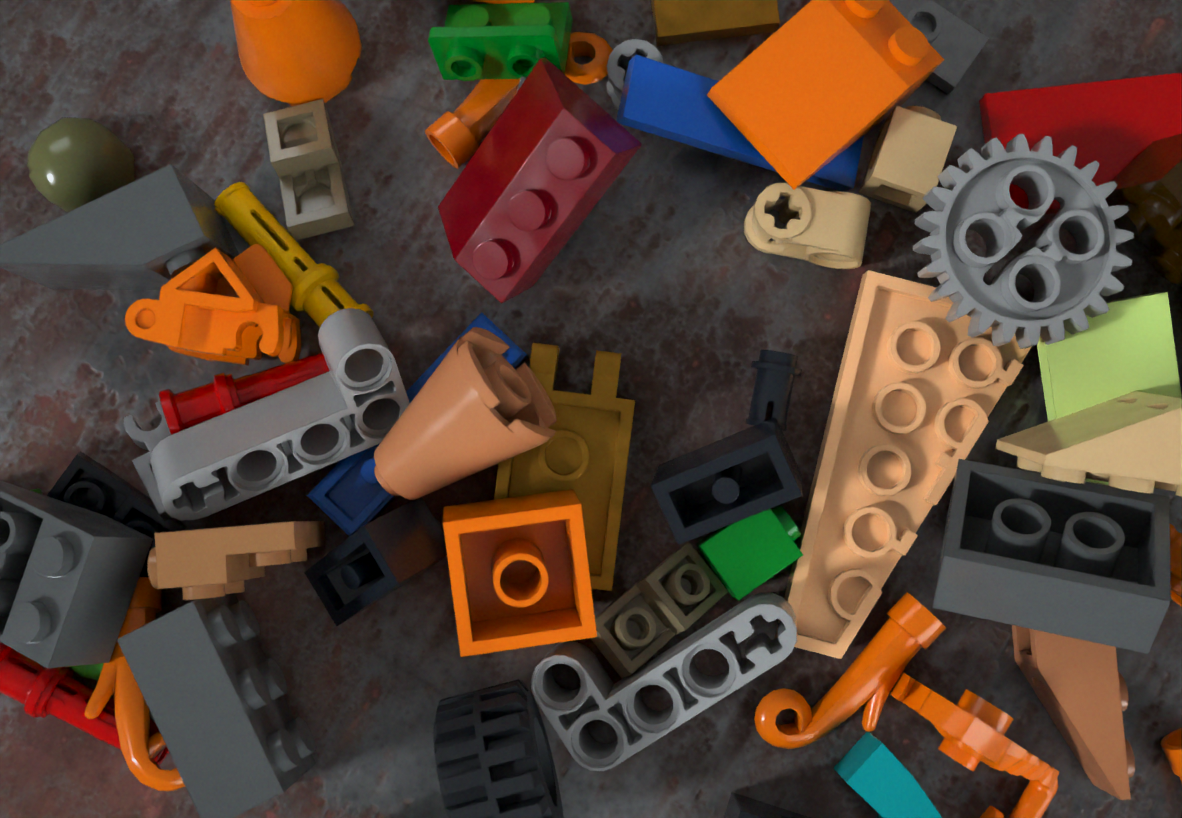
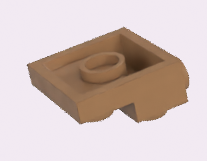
M293 521L155 533V547L150 550L148 556L149 580L151 585L157 589L182 587L183 600L226 596L225 594L245 592L244 580L264 577V566L307 561V548L326 546L324 521Z

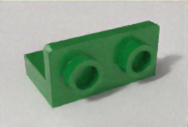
M569 2L449 5L445 26L432 27L428 42L443 80H526L539 59L545 57L565 74L573 18Z

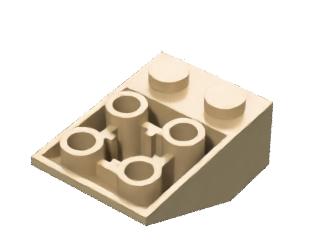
M1134 391L997 439L995 449L1018 456L1017 468L1041 472V476L1045 478L1084 484L1085 478L1109 482L1108 486L1119 489L1153 493L1154 488L1176 491V495L1182 497V398Z

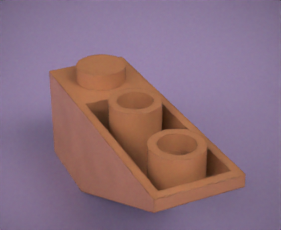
M1012 625L1014 657L1017 665L1092 784L1120 800H1130L1129 778H1132L1135 772V758L1132 747L1124 735L1122 711H1125L1128 706V689L1123 676L1118 672L1116 647Z

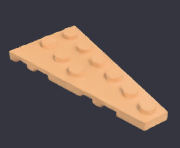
M870 270L862 275L800 530L801 536L797 543V547L803 556L792 563L784 599L792 606L796 616L797 641L794 646L796 648L838 659L843 657L883 593L881 589L901 556H906L918 536L916 532L933 505L938 504L955 477L958 460H965L988 424L990 413L1007 386L1012 385L1024 366L1021 363L1031 347L1020 349L1015 334L1009 343L999 347L993 346L992 327H989L983 334L973 338L968 336L970 316L966 314L948 322L946 316L953 305L950 298L946 297L933 302L929 300L928 297L937 287ZM778 625L775 633V638H778Z

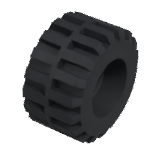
M520 679L439 701L434 720L433 739L438 780L447 818H564L558 779L543 720L533 694Z

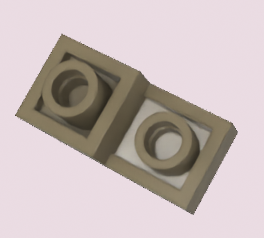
M687 542L596 615L597 637L590 639L623 679L632 675L675 635L687 630L727 594L728 590L693 546Z

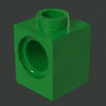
M781 505L717 529L695 544L729 594L738 601L803 556L794 543L801 536V533Z

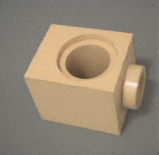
M896 105L881 126L859 193L917 213L927 204L923 200L924 195L938 185L939 178L937 176L943 170L957 126L941 121L940 115L931 109L921 106L903 108Z

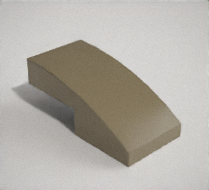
M320 99L263 114L270 161L279 177L286 225L292 237L297 241L355 226L343 168L324 100Z

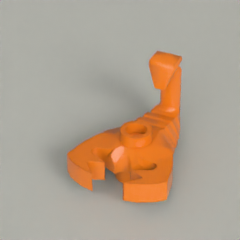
M903 672L890 695L918 712V714L934 725L944 737L938 749L973 772L979 762L982 761L996 770H1005L1009 774L1021 775L1029 779V784L1008 818H1041L1057 792L1060 771L1004 736L1014 718L968 689H965L955 705ZM990 805L980 818H1004V815L997 808Z

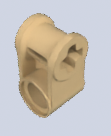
M775 183L767 186L758 195L755 204L747 212L744 220V233L748 242L756 250L766 254L807 260L827 268L854 269L862 264L871 202L861 195L849 192L823 191L802 186L793 190L788 183ZM771 209L779 211V221L786 224L783 229L774 227L775 218L768 214Z

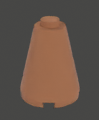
M473 327L465 335L461 336L374 451L376 464L374 473L380 485L393 496H402L409 500H416L544 444L554 436L556 431L548 428L557 421L548 394L526 363H523L515 370L502 356L510 347L498 336L479 327Z

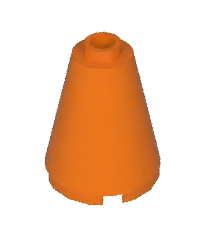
M230 0L240 62L246 76L260 93L270 99L273 98L289 103L290 106H296L320 99L328 102L346 89L353 78L351 73L357 63L358 56L359 58L361 56L362 44L356 21L348 8L340 0Z

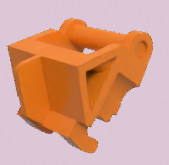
M260 244L251 245L234 259H231L215 247L164 284L160 290L159 300H137L129 306L125 315L126 327L135 337L167 345L169 349L179 354L211 362H226L249 366L250 360L259 361L262 358L263 352L272 357L278 355L280 361L286 364L298 360L301 353L300 319L289 313L293 285L268 251Z

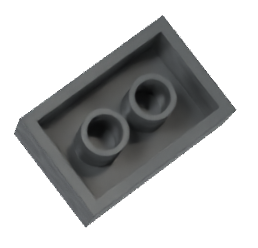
M959 459L948 508L933 608L1149 654L1171 602L1169 496L1129 491L1086 481L1084 484L1064 482L1042 477L1041 473Z
M235 593L225 594L226 596L191 601L117 639L200 818H235L283 793L316 764L312 753L316 751L313 735L301 717L294 718L284 697V694L288 691L284 674L274 659L269 658L266 660L255 637L260 634L257 618L248 603L244 600L238 601Z

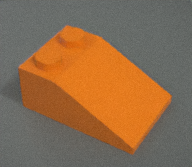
M811 0L710 89L707 96L790 187L795 190L889 116L896 105H903L944 61V58L929 44L925 35L913 27L889 0Z

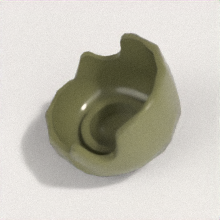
M60 118L40 131L29 149L27 167L30 170V179L36 189L48 201L67 213L135 181L134 157L131 150L111 130L90 118Z

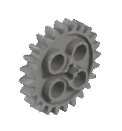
M1018 134L1007 143L1006 149H1004L1002 143L996 137L981 148V155L972 148L967 150L957 159L959 168L949 165L937 176L944 188L933 187L924 195L923 200L935 211L924 212L915 219L914 224L930 232V236L914 244L913 251L931 255L932 260L930 264L917 272L918 277H937L940 283L928 297L929 300L933 302L949 297L953 305L948 311L946 320L951 322L966 314L970 316L968 336L972 338L983 334L989 327H992L993 346L999 347L1009 343L1015 334L1020 349H1026L1037 345L1040 336L1049 345L1064 340L1065 330L1070 334L1089 328L1086 315L1093 318L1105 314L1109 310L1106 301L1101 295L1110 296L1121 292L1124 288V285L1110 273L1132 265L1130 258L1116 252V246L1133 239L1134 233L1115 229L1114 220L1129 211L1128 206H1109L1106 198L1114 191L1117 184L1115 181L1096 186L1092 178L1098 170L1099 163L1093 161L1078 169L1074 166L1077 147L1073 145L1057 157L1053 156L1052 138L1049 136H1045L1036 143L1031 151L1024 134ZM1010 184L1017 185L1027 194L1029 201L1028 209L1017 206L1011 199L1009 192ZM1053 200H1057L1060 203L1059 211L1049 222L1041 226L1026 240L1022 246L1024 253L1006 262L993 279L991 285H987L983 280L985 273L1021 240L1022 234L1020 231L1037 222L1045 214ZM1060 228L1066 229L1075 238V254L1067 251L1060 243ZM966 230L975 231L983 237L987 247L985 257L975 255L967 247L965 240ZM1017 273L1027 277L1033 284L1035 292L1032 302L1026 301L1017 292L1015 286Z

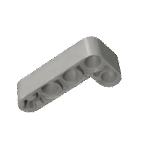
M342 309L328 316L321 324L318 340L329 372L161 440L152 450L150 461L163 509L171 517L179 520L193 521L204 518L380 444L410 402L395 358L368 313L361 309Z
M758 593L750 596L638 668L632 675L619 680L615 684L596 655L587 646L579 642H563L555 645L535 667L531 677V690L543 713L579 765L591 771H605L617 766L782 662L792 653L797 641L796 616L792 606L779 595L774 593ZM762 615L767 622L779 619L778 638L771 640L766 633L756 635L747 641L745 652L747 659H743L738 644L750 637L754 632L755 617ZM729 631L734 632L735 638L729 633ZM714 649L727 659L729 668L721 675L707 676L696 668L693 656L701 650ZM567 664L573 667L578 672L581 687L575 690L560 687L552 676V665ZM647 685L663 687L671 695L673 705L664 710L651 709L642 701L640 689ZM603 720L609 723L615 729L618 740L610 744H602L595 741L588 732L587 722Z

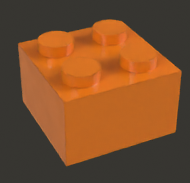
M574 489L444 507L443 529L461 657L597 637L582 506Z

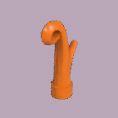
M571 33L565 75L574 83L583 85L594 84L603 80L608 74L607 64L613 49L605 39L595 33ZM589 56L593 60L590 63L581 65L576 63L574 58ZM481 79L459 107L452 113L446 111L425 130L426 136L439 154L450 165L459 169L475 154L479 148V143L488 135L525 80Z
M139 577L118 638L156 620V613L162 611V590L154 588L150 583L149 577ZM117 641L109 663H103L97 685L85 708L84 715L88 719L98 717L114 693L115 720L120 747L129 770L140 783L158 791H173L185 787L177 768L172 770L162 769L154 760L159 752L167 746L160 732L150 737L149 707Z
M906 592L886 613L889 619L812 709L805 698L795 690L782 688L773 690L764 696L756 707L754 717L757 732L763 740L772 746L786 749L807 746L825 737L851 717L864 703L862 727L867 732L874 731L888 694L907 664L921 647L926 650L946 627L926 607ZM789 708L794 710V723L783 725L776 723V716L782 710Z

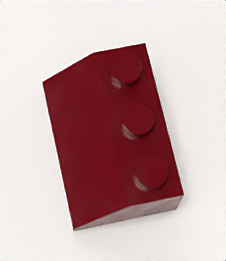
M546 57L539 59L438 206L454 260L501 304L534 286L642 145Z

